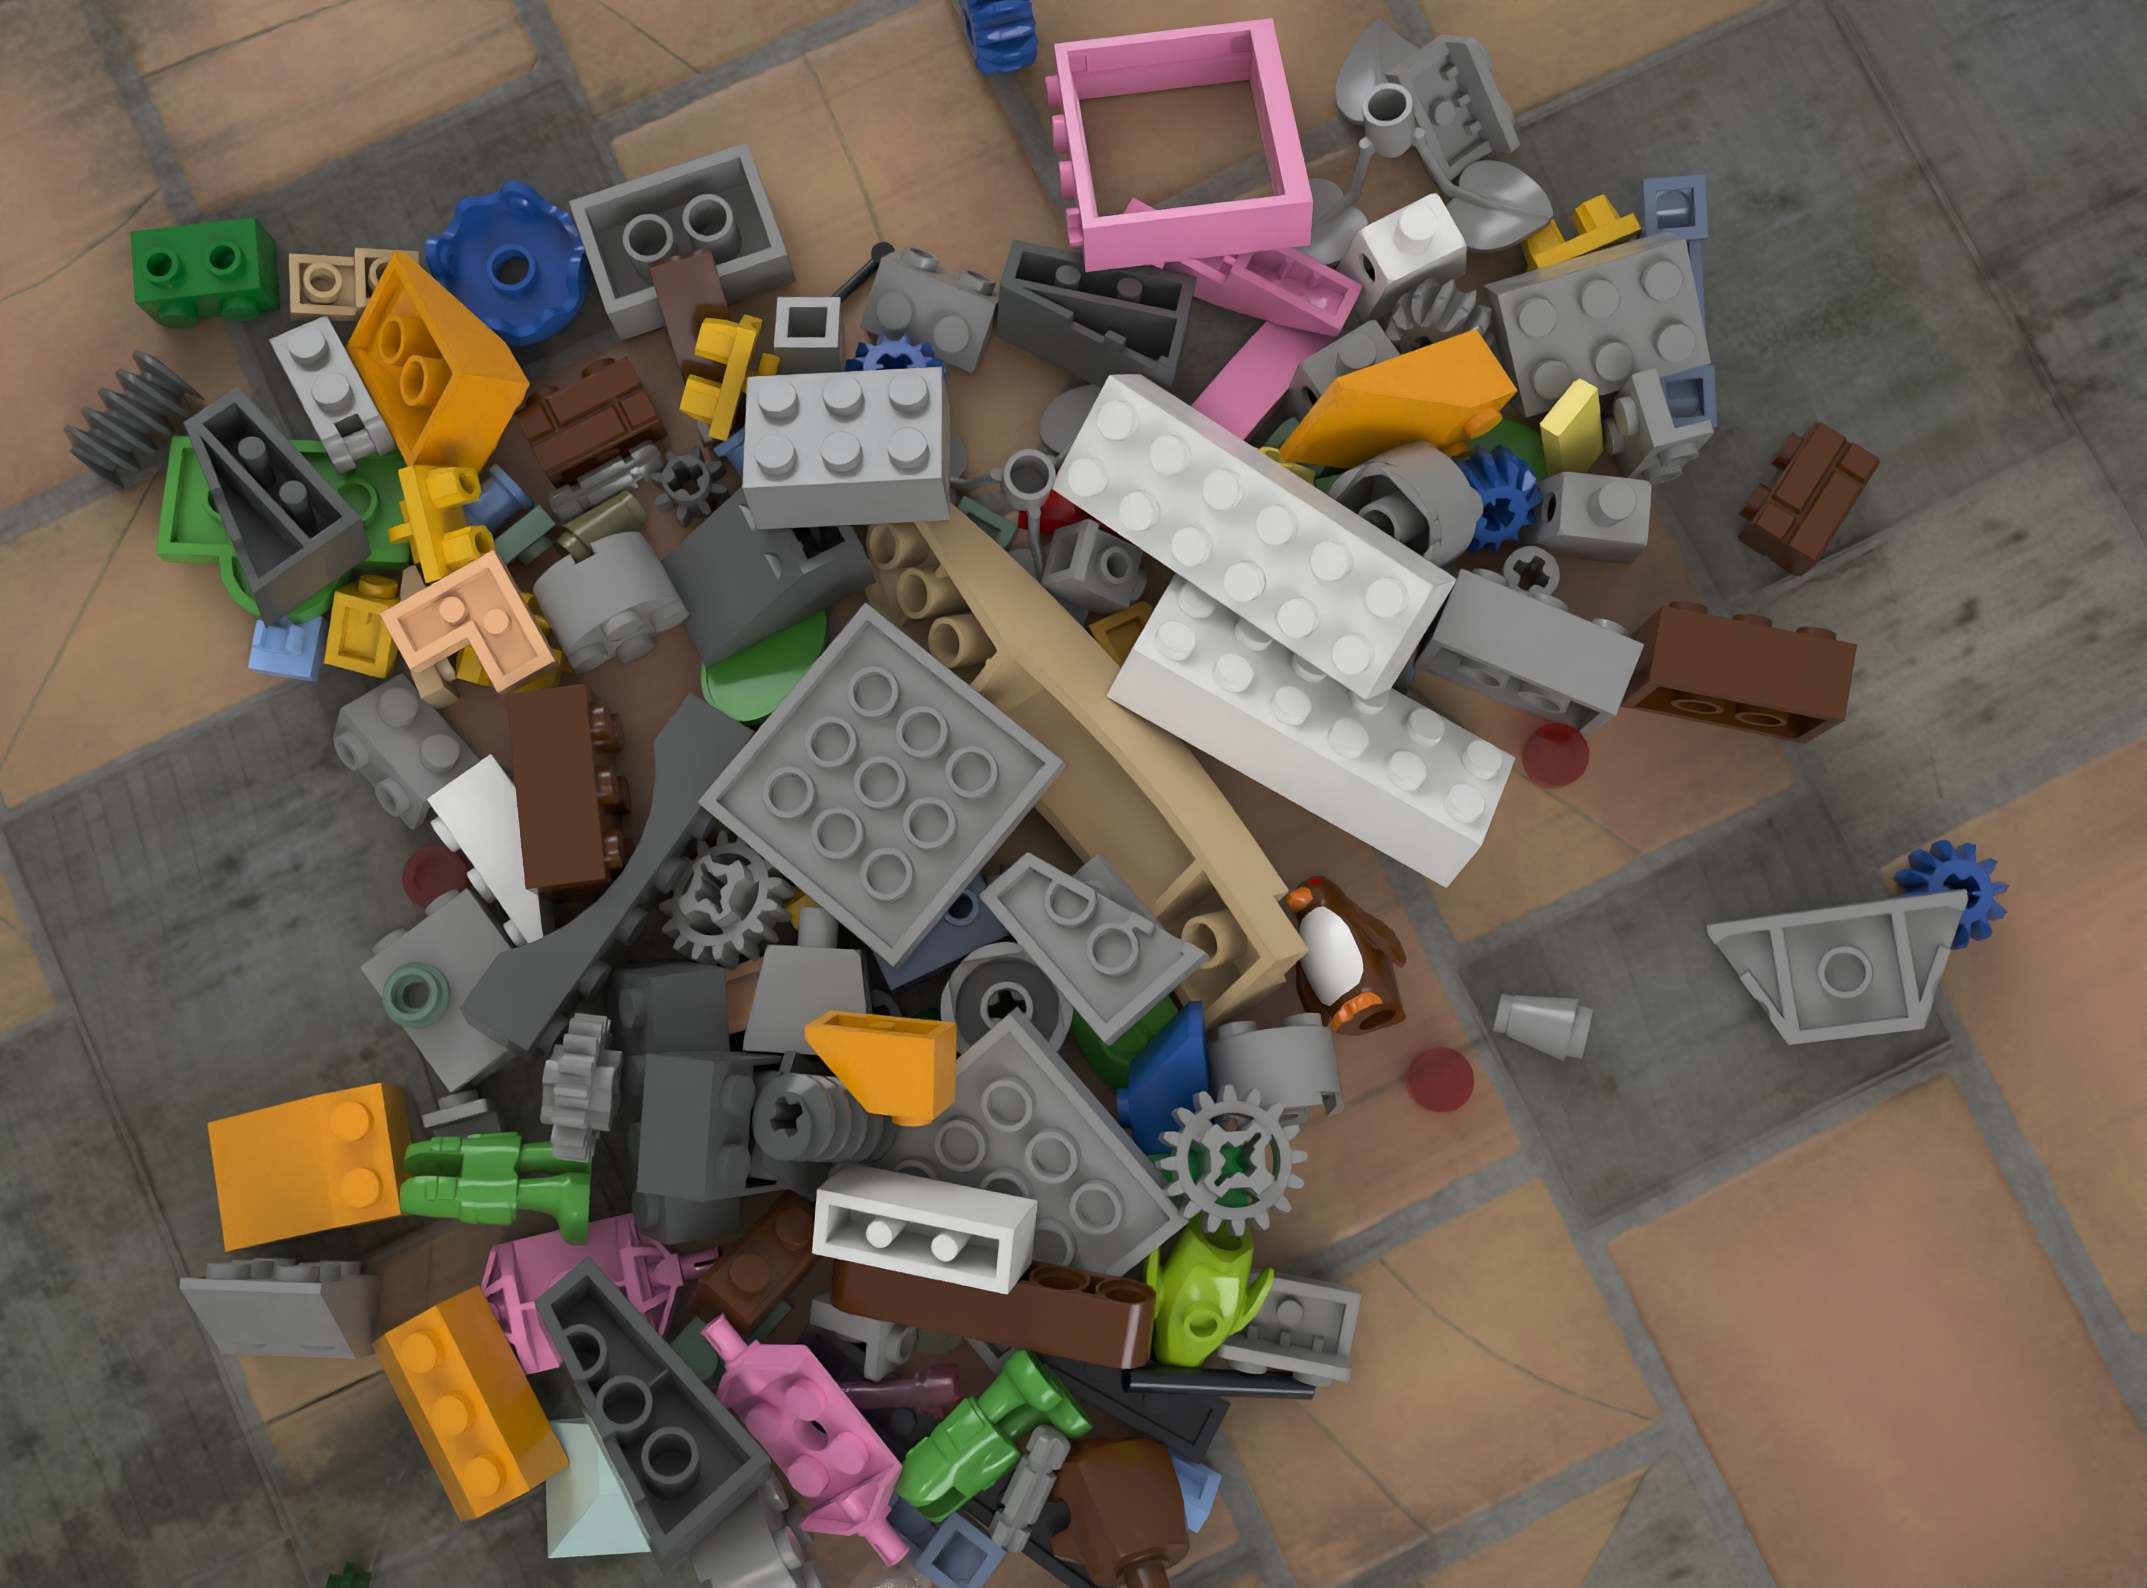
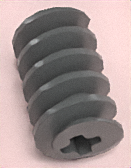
M135 350L132 354L134 361L141 371L139 375L120 368L115 372L116 378L124 389L122 394L104 387L99 389L98 395L107 408L105 413L87 406L80 410L90 429L84 431L68 424L63 429L73 446L69 451L120 492L125 486L115 470L121 468L137 474L142 469L132 451L137 449L150 455H155L159 449L149 433L153 430L171 437L176 432L166 414L172 412L185 418H189L192 415V411L183 395L188 393L203 400L205 399L155 356L139 350Z
M788 1073L774 1078L763 1088L758 1097L752 1118L754 1138L761 1150L773 1159L782 1161L870 1164L885 1157L892 1149L898 1135V1125L891 1121V1115L868 1113L837 1077Z

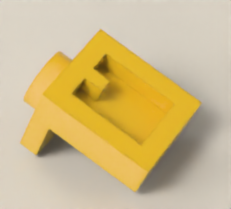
M363 575L360 579L335 591L324 660L325 664L381 679H386L394 674L398 647L382 620L380 613L400 603L401 589H398L399 583L396 580L379 575Z

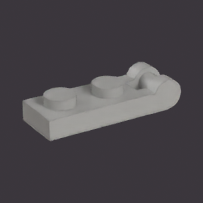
M327 315L269 339L339 475L356 468L354 461L376 451L379 456H383L397 449L383 418L379 414ZM364 427V429H362V430H360V431H358V432H356V433H353V434H351V435H349V436H347V437L341 438V437L344 436V435H347V434H349V433H351V432H353V431H356V430H358V429Z

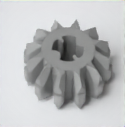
M1428 277L1417 288L1410 286L1406 292L1402 293L1394 306L1393 313L1387 321L1385 334L1399 354L1403 355L1474 329L1478 330L1488 347L1491 348L1494 343L1496 329L1490 324L1492 308L1475 304L1477 290L1463 293L1457 290L1453 278L1441 287L1435 280Z

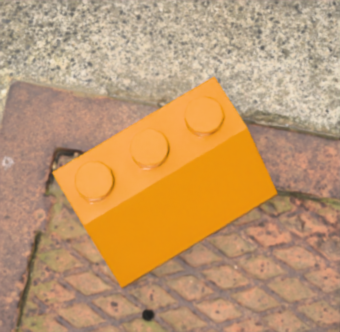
M479 1284L431 1307L388 1331L371 1343L460 1522L478 1518L517 1498L570 1464Z

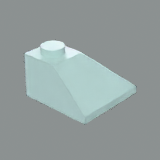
M586 1419L548 1420L570 1462L569 1465L546 1479L548 1558L651 1552Z

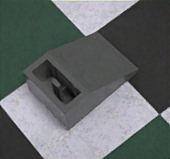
M742 487L661 560L663 567L689 612L687 618L682 622L706 668L876 583L863 546L851 525L757 530Z
M681 1051L646 1054L636 1192L708 1202L784 1190L776 1186V1181L779 1180L767 1170L760 1169L751 1163L750 1159L756 1143L752 1125L755 1103L763 1088L774 1078L784 1074V1072H779L785 1053ZM801 1054L814 1065L827 1066L818 1055Z

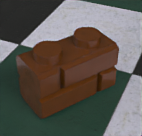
M627 356L618 361H615L613 358H603L591 363L582 371L581 380L561 390L557 386L542 388L526 399L525 408L514 413L543 471L556 489L567 483L570 486L578 482L576 478L618 455H621L622 459L631 455L629 449L646 440H652L655 443L668 436L662 421Z
M1815 422L1801 437L1793 432L1788 435L1770 463L1779 469L1769 487L1759 482L1738 513L1747 519V522L1737 536L1739 541L1762 556L1770 557L1772 562L1794 576L1800 577L1817 564L1880 464L1877 456L1856 443L1847 442L1846 437L1822 422Z
M787 1189L769 1207L767 1214H763L699 1279L694 1290L695 1293L688 1304L692 1312L706 1325L724 1313L725 1318L745 1342L824 1258L822 1255L812 1253L815 1209L795 1191Z

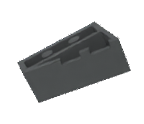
M1013 240L1000 282L996 336L1100 388H1103L1109 375L1141 374L1173 395L1189 328L1197 277L1146 266L1085 272L1082 253Z
M236 387L184 421L195 454L266 628L371 555L362 518L239 387Z

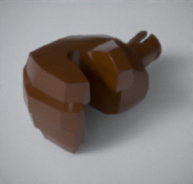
M1098 1436L1076 1441L1061 1468L1058 1470L1053 1469V1473L1057 1475V1478L1047 1498L1048 1504L1066 1502L1071 1512V1521L1068 1529L1049 1538L1053 1556L1063 1561L1080 1564L1097 1586L1114 1587L1126 1585L1127 1588H1171L1165 1570L1178 1564L1186 1557L1190 1549L1182 1491L1167 1447L1162 1443L1139 1437L1111 1438Z

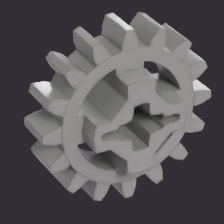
M723 830L719 832L716 846L712 847L706 841L701 842L699 840L697 842L698 856L693 861L687 857H682L687 862L682 875L671 889L674 891L673 898L660 903L659 910L672 918L667 921L662 930L663 933L675 940L674 949L690 960H695L700 964L716 966L719 962L727 969L735 970L739 962V954H743L755 962L760 959L758 944L763 939L772 944H776L780 940L773 927L777 921H791L793 915L782 908L783 901L797 896V889L785 881L787 879L785 875L741 838H735L729 832Z
M575 1013L574 1018L570 1019L568 1034L564 1035L563 1045L554 1044L550 1060H546L542 1079L543 1100L540 1120L542 1124L554 1125L550 1141L551 1144H554L552 1155L556 1159L589 1163L590 1156H594L596 1139H599L600 1131H611L614 1115L618 1113L624 1058L622 1051L610 1050L613 1033H610L611 1020H608V1016Z
M1233 1085L1221 1086L1218 1090L1216 1104L1205 1090L1192 1095L1197 1112L1193 1114L1185 1108H1176L1171 1115L1180 1126L1179 1131L1162 1132L1158 1137L1160 1142L1172 1148L1171 1157L1155 1161V1169L1172 1171L1174 1179L1161 1190L1163 1196L1181 1194L1185 1201L1177 1215L1181 1219H1190L1198 1212L1202 1213L1201 1231L1206 1233H1215L1221 1221L1225 1220L1229 1236H1243L1245 1219L1247 1218L1257 1230L1269 1228L1270 1220L1266 1210L1270 1208L1280 1214L1288 1213L1292 1207L1282 1195L1284 1190L1302 1189L1305 1183L1300 1177L1291 1173L1292 1164L1308 1159L1307 1152L1291 1150L1289 1140L1293 1139L1301 1131L1299 1125L1281 1127L1277 1120L1285 1106L1277 1102L1264 1109L1260 1108L1261 1090L1256 1088L1247 1090L1241 1101H1237ZM1222 1114L1238 1115L1248 1119L1233 1132H1225L1218 1124H1212L1209 1121L1211 1118ZM1244 1143L1240 1148L1241 1153L1236 1160L1237 1164L1243 1169L1241 1173L1234 1172L1220 1176L1222 1173L1220 1169L1226 1161L1219 1152L1220 1149L1234 1148ZM1270 1143L1273 1153L1272 1174L1266 1169L1265 1146ZM1189 1147L1197 1152L1198 1175L1193 1180L1188 1166ZM1228 1189H1237L1244 1196H1249L1253 1200L1237 1208L1224 1207L1214 1203L1218 1198L1223 1197Z

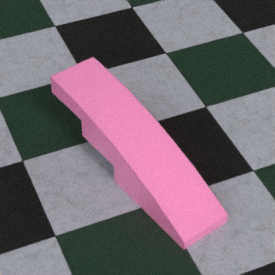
M1132 198L1123 214L1154 211L1155 209ZM1295 248L1142 265L1197 277L1194 297L1214 305L1274 324L1333 337L1339 335L1363 288V285Z
M1266 321L1214 378L1191 407L1249 444L1252 437L1281 407L1298 365L1306 358L1330 345L1335 337Z

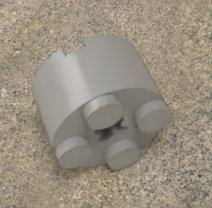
M1416 440L1412 443L1395 446L1346 471L1334 482L1328 493L1329 497L1440 569L1459 558L1465 552L1474 536L1476 521L1483 514L1481 496L1475 489L1470 487L1461 469L1448 456L1437 450L1432 443L1425 440Z
M640 532L618 533L590 543L595 555L578 564L575 563L571 554L567 555L546 570L533 587V593L538 601L541 612L573 671L577 674L588 672L616 656L619 657L623 664L641 659L655 648V643L652 640L654 636L661 631L678 625L689 615L685 604L654 548Z
M1000 942L983 946L971 952L956 967L942 993L940 1011L942 1021L957 1023L956 1050L961 1055L1001 1021L1000 1018H990V1010L1000 1007V996L1005 994H1011L1015 1004H1026L1027 1010L1023 1014L1058 1054L1061 1052L1070 1034L1073 1006L1019 943Z
M1303 1013L1288 1016L1282 1019L1283 1027L1258 1031L1254 1021L1234 1022L1216 1028L1218 1037L1212 1039L1211 1043L1207 1045L1210 1072L1209 1095L1215 1104L1217 1103V1094L1221 1086L1233 1085L1237 1101H1241L1247 1090L1252 1088L1261 1090L1260 1108L1264 1109L1277 1102L1285 1106L1277 1120L1281 1127L1309 1122L1308 1109L1322 1105L1325 1107L1326 1117L1336 1115L1345 1110L1333 1034L1330 1028L1322 1025L1321 1014ZM1222 1114L1213 1117L1214 1124H1218L1223 1130H1225L1231 1119L1236 1120L1237 1128L1248 1120L1232 1114Z
M773 1471L770 1472L769 1479L689 1551L700 1583L709 1579L713 1588H829L821 1566L815 1558L810 1559L805 1546L814 1541V1533L802 1531L798 1526L807 1515L798 1503L789 1507L783 1486Z

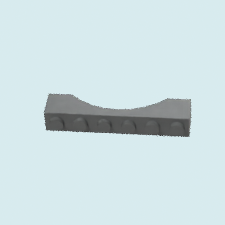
M689 692L653 742L656 774L652 808L641 841L623 872L597 902L567 925L532 943L500 952L459 1008L468 1025L533 1066L544 1051L552 1055L554 1044H563L564 1035L568 1034L570 1019L568 1017L583 997L591 1000L601 990L612 969L607 962L621 943L630 946L640 935L649 918V913L645 911L646 907L659 890L666 894L676 884L687 862L682 857L695 838L703 842L715 829L719 820L701 806L698 801L755 734L753 730Z

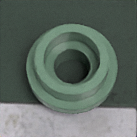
M421 962L408 963L393 971L386 980L382 992L383 1006L388 1016L398 1025L411 1029L427 1028L437 1023L446 1013L451 1000V989L445 975L436 967ZM423 984L428 990V1000L422 1007L415 1009L409 1003V992L414 986Z

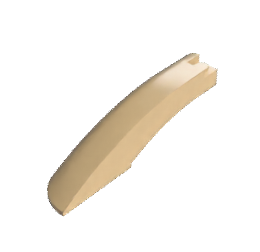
M951 502L950 520L861 524L868 526L866 535L867 559L876 579V583L865 588L870 606L1065 762L1067 767L1034 807L1054 827L1084 864L1098 854L1104 855L1168 933L1184 942L1187 941L1208 954L1210 958L1173 990L1183 1006L1189 1001L1202 1000L1205 1030L1208 1031L1238 1017L1266 999L1287 982L1284 974L1309 951L1278 904L1289 892L1288 888L1230 803L1183 741L1174 734L1106 697L1121 668L1099 643L1032 575Z

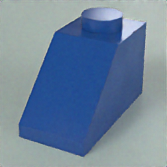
M1202 1000L1189 1001L1130 1061L1128 1088L1117 1089L1119 1125L1123 1129L1132 1128L1133 1141L1144 1154L1171 1152L1172 1148L1158 1140L1160 1133L1178 1132L1180 1129L1171 1113L1176 1108L1182 1107L1194 1114L1197 1111L1194 1107L1192 1095L1204 1090L1209 1095L1210 1072ZM1211 1118L1209 1121L1214 1124V1120Z

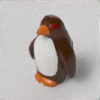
M1323 875L1312 876L1301 882L1284 899L1293 910L1298 920L1299 935L1309 949L1296 962V989L1307 1013L1321 1014L1324 1027L1328 1026L1331 1016V1027L1334 1032L1348 1036L1364 1035L1404 1021L1406 1015L1403 1011L1393 963L1402 968L1406 963V954L1394 931L1378 918L1366 913L1360 906L1349 899L1337 884Z

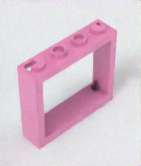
M1273 18L1054 44L1056 75L1045 77L1046 96L1049 109L1060 108L1061 115L1051 116L1055 154L1067 153L1068 161L1058 162L1062 200L1074 199L1075 208L1066 209L1067 232L1070 248L1082 247L1085 272L1310 245L1313 198ZM1250 80L1274 196L1098 217L1079 100Z

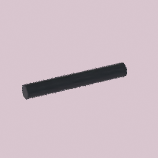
M1140 1366L1123 1369L1121 1376L1122 1389L1125 1393L1311 1400L1316 1386L1294 1379L1293 1372L1266 1371L1263 1374H1252L1236 1369Z

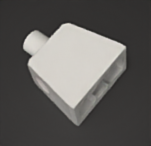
M1433 193L1365 226L1357 232L1335 271L1363 285L1353 306L1363 325L1368 321L1376 320L1394 311V306L1402 293L1406 292L1410 286L1417 288L1428 277L1435 280L1440 286H1443L1452 278L1455 280L1465 275L1467 245L1442 199L1437 193ZM1374 268L1375 281L1369 277L1366 271Z

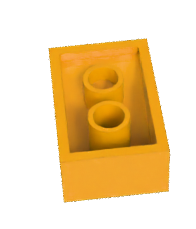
M393 252L345 349L407 466L474 468L479 476L489 456L496 450L499 438L513 413L523 402L530 383L506 342L404 252Z
M1474 329L1335 378L1278 451L1284 461L1352 469L1395 446L1412 443L1416 440H1425L1432 443L1437 450L1444 453L1451 460L1452 456L1465 460L1471 453L1468 445L1473 439L1493 429L1502 420L1503 416L1499 411L1518 390L1478 330Z
M376 1083L315 1095L207 1123L225 1252L414 1215L400 1210L401 1185L406 1180L414 1178L407 1174L403 1168L406 1148L412 1144L403 1085Z

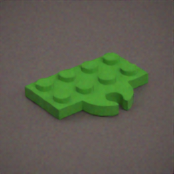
M172 436L156 554L164 562L220 564L221 580L231 598L253 617L263 621L189 436ZM289 440L362 518L371 555L352 569L404 571V569L415 565L410 544H390L387 534L389 528L404 524L399 502L405 500L398 470L408 466L398 447L396 450L383 456H379L376 451L354 461L356 468L339 475L321 441ZM352 569L289 612L287 618L294 625L307 623L329 611L333 606L335 591L348 584Z

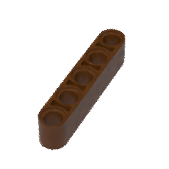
M834 1258L830 1302L839 1311L852 1315L1107 1367L1129 1369L1143 1366L1149 1361L1157 1292L1153 1287L1137 1280L1032 1260L1029 1268L1007 1295Z

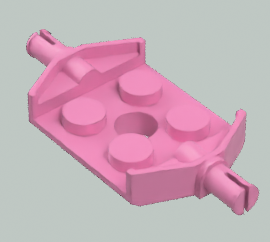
M632 1212L588 1223L587 1245L576 1246L566 1243L561 1237L560 1230L493 1245L480 1288L524 1374L528 1375L560 1367L539 1326L534 1301L588 1256L666 1341L682 1286L687 1285V1281L701 1278L715 1264L699 1267V1262L720 1258L723 1255L719 1245L681 1255L680 1252L675 1253L669 1245L642 1235Z
M724 1313L714 1318L700 1331V1334L707 1339L725 1362L724 1368L727 1372L721 1378L716 1398L726 1409L732 1407L746 1425L749 1433L760 1442L788 1477L792 1487L812 1507V1510L798 1526L802 1531L846 1536L857 1533L860 1537L864 1536L887 1567L899 1562L908 1553L910 1546L903 1541L885 1517L892 1510L888 1502L902 1471L901 1463L807 1346L760 1344L757 1339L747 1345L725 1318ZM811 1421H817L827 1434L819 1431Z

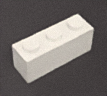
M845 1163L817 1189L812 1253L1008 1295L1032 1263L1038 1200L853 1163Z

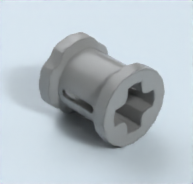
M1526 546L1515 550L1506 559L1504 566L1497 572V574L1508 580V588L1530 597L1535 593L1551 595L1557 588L1560 580L1559 566L1555 558L1545 549L1536 546ZM1534 561L1539 562V566L1536 565V564L1533 563V562H1534ZM1523 572L1529 573L1533 577L1530 585L1531 588L1528 591L1522 590L1517 586L1520 581V575Z

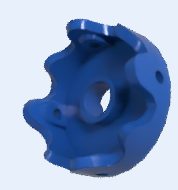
M507 181L495 193L484 196H471L460 200L455 207L452 221L445 232L439 236L431 234L426 241L425 257L431 276L506 342L508 347H523L539 343L559 333L575 318L584 304L590 286L591 266L579 230L566 210H561L549 203L525 183ZM512 259H522L529 263L528 274L521 282L507 285L498 281L499 270L505 262Z

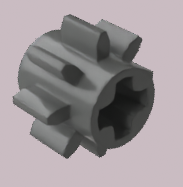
M696 445L691 450L690 455L677 457L672 451H667L666 456L669 463L664 468L663 473L655 472L650 474L654 485L666 491L658 496L654 503L661 514L667 513L676 507L677 519L683 528L689 526L691 518L705 517L707 519L713 513L712 511L718 501L725 502L731 497L726 487L721 484H715L716 481L722 479L727 473L721 460L714 461L706 466L704 464V455L700 447ZM692 479L699 486L700 490L693 495H689L682 487L686 480Z

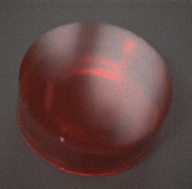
M1551 723L1540 727L1527 739L1522 750V764L1527 775L1536 784L1549 789H1559L1572 784L1585 772L1589 762V748L1586 740L1578 730L1563 723Z
M440 845L426 846L412 854L406 862L402 874L403 887L408 897L414 903L427 908L435 899L450 890L457 889L461 893L466 888L470 889L471 881L467 876L470 867L463 856L456 851L452 852L448 847Z
M1437 1047L1426 1050L1414 1058L1407 1071L1406 1084L1411 1098L1418 1106L1430 1112L1444 1113L1456 1110L1466 1103L1473 1091L1474 1074L1469 1062L1462 1054L1450 1048Z

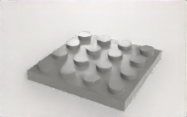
M865 602L700 798L698 803L890 965L899 969L1067 766L1062 759Z
M1018 1007L956 1060L955 1102L932 1120L930 1124L923 1126L898 1125V1135L894 1145L883 1159L870 1164L853 1163L1038 1200L1032 1260L1122 1277L1192 1219V1217L1190 1219H1181L1177 1215L1185 1200L1180 1195L1163 1196L1161 1190L1169 1183L1158 1169H1155L1154 1164ZM840 1162L829 1170L828 1179L845 1163ZM965 1338L996 1376L1002 1371L1007 1358L1018 1349Z

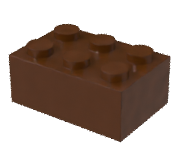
M1673 601L1668 606L1662 605L1632 634L1631 639L1643 643L1644 647L1620 707L1805 744L1845 721L1857 644L1836 640L1837 634L1824 628L1800 627L1796 632L1773 628L1772 621L1763 616L1737 614L1732 619L1708 615V608L1698 603Z
M586 684L506 694L525 889L554 904L600 898L621 875L635 851L633 839H624L622 814L630 813L631 811L629 786L625 775L617 776L615 752L624 750V733L621 718L618 713L611 714L607 702L602 701Z

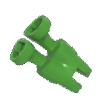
M518 1132L479 1133L468 1135L464 1139H461V1137H432L431 1140L416 1142L406 1148L403 1168L407 1174L414 1178L406 1180L401 1185L400 1210L420 1216L460 1219L461 1222L473 1225L481 1223L504 1226L512 1225V1222L517 1220L518 1210L538 1211L552 1215L556 1219L561 1237L566 1243L576 1246L587 1245L592 1156H590L589 1163L556 1159L552 1155L554 1144H551V1141L522 1144V1136H518ZM521 1172H546L559 1175L520 1179Z
M1018 1348L1007 1358L998 1377L979 1399L974 1395L969 1399L965 1398L942 1423L937 1425L930 1437L926 1436L905 1454L906 1459L901 1464L903 1468L894 1486V1490L909 1505L915 1506L922 1516L938 1523L963 1506L982 1489L985 1491L995 1485L997 1480L1015 1469L1024 1455L1017 1441L1039 1425H1050L1072 1439L1084 1437L1094 1428V1425L1080 1403L1046 1363L1043 1364L1033 1351Z

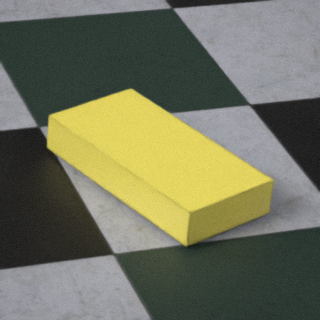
M1581 378L1571 384L1540 423L1548 477L1561 472L1586 473L1604 451L1598 388Z

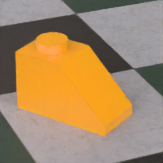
M829 1010L805 1026V1041L868 1113L891 1115V1121L901 1126H923L930 1124L932 1120L955 1102L957 1023Z

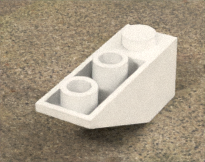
M490 754L427 800L438 814V817L431 821L434 830L452 852L460 848L464 851L474 866L473 869L467 872L468 878L489 904L496 899L499 901L511 918L503 924V927L514 944L520 947L555 931L552 902L525 889L515 778L505 763Z

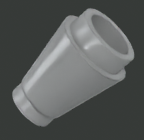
M1502 993L1493 1031L1506 1034L1505 1036L1563 1062L1565 1056L1582 1059L1593 1009L1577 1005V998L1511 996Z

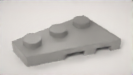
M1029 852L1024 854L978 895L1108 1046L1112 1045L1210 958L1203 950L1164 931L1148 919L1134 911L1131 912L1097 893L1095 889Z

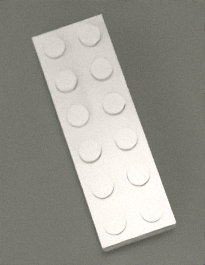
M1141 374L1108 376L1056 475L1052 488L1365 700L1389 691L1457 581L1456 578Z
M1175 573L1106 697L1445 888L1450 885L1482 846L1516 759L1514 756L1393 688L1367 700L1363 699L1178 573Z

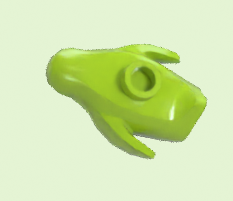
M1198 1212L1180 1234L1163 1267L1160 1265L1159 1247L1145 1257L1142 1282L1153 1287L1157 1292L1154 1314L1156 1336L1153 1349L1155 1358L1160 1366L1199 1368L1206 1357L1223 1344L1229 1336L1243 1329L1260 1310L1273 1283L1274 1269L1269 1266L1265 1268L1248 1287L1254 1242L1246 1221L1243 1236H1229L1225 1220L1221 1221L1215 1233H1206L1201 1231L1203 1214Z

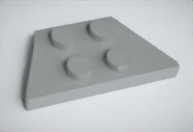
M1964 888L1708 923L1706 926L1710 939L1715 945L1717 944L1739 974L1740 980L1754 999L1758 1000L1778 1032L1788 1045L1924 1029L1940 977L1943 975L1951 952L1950 948L1959 921L1968 902L1967 890Z

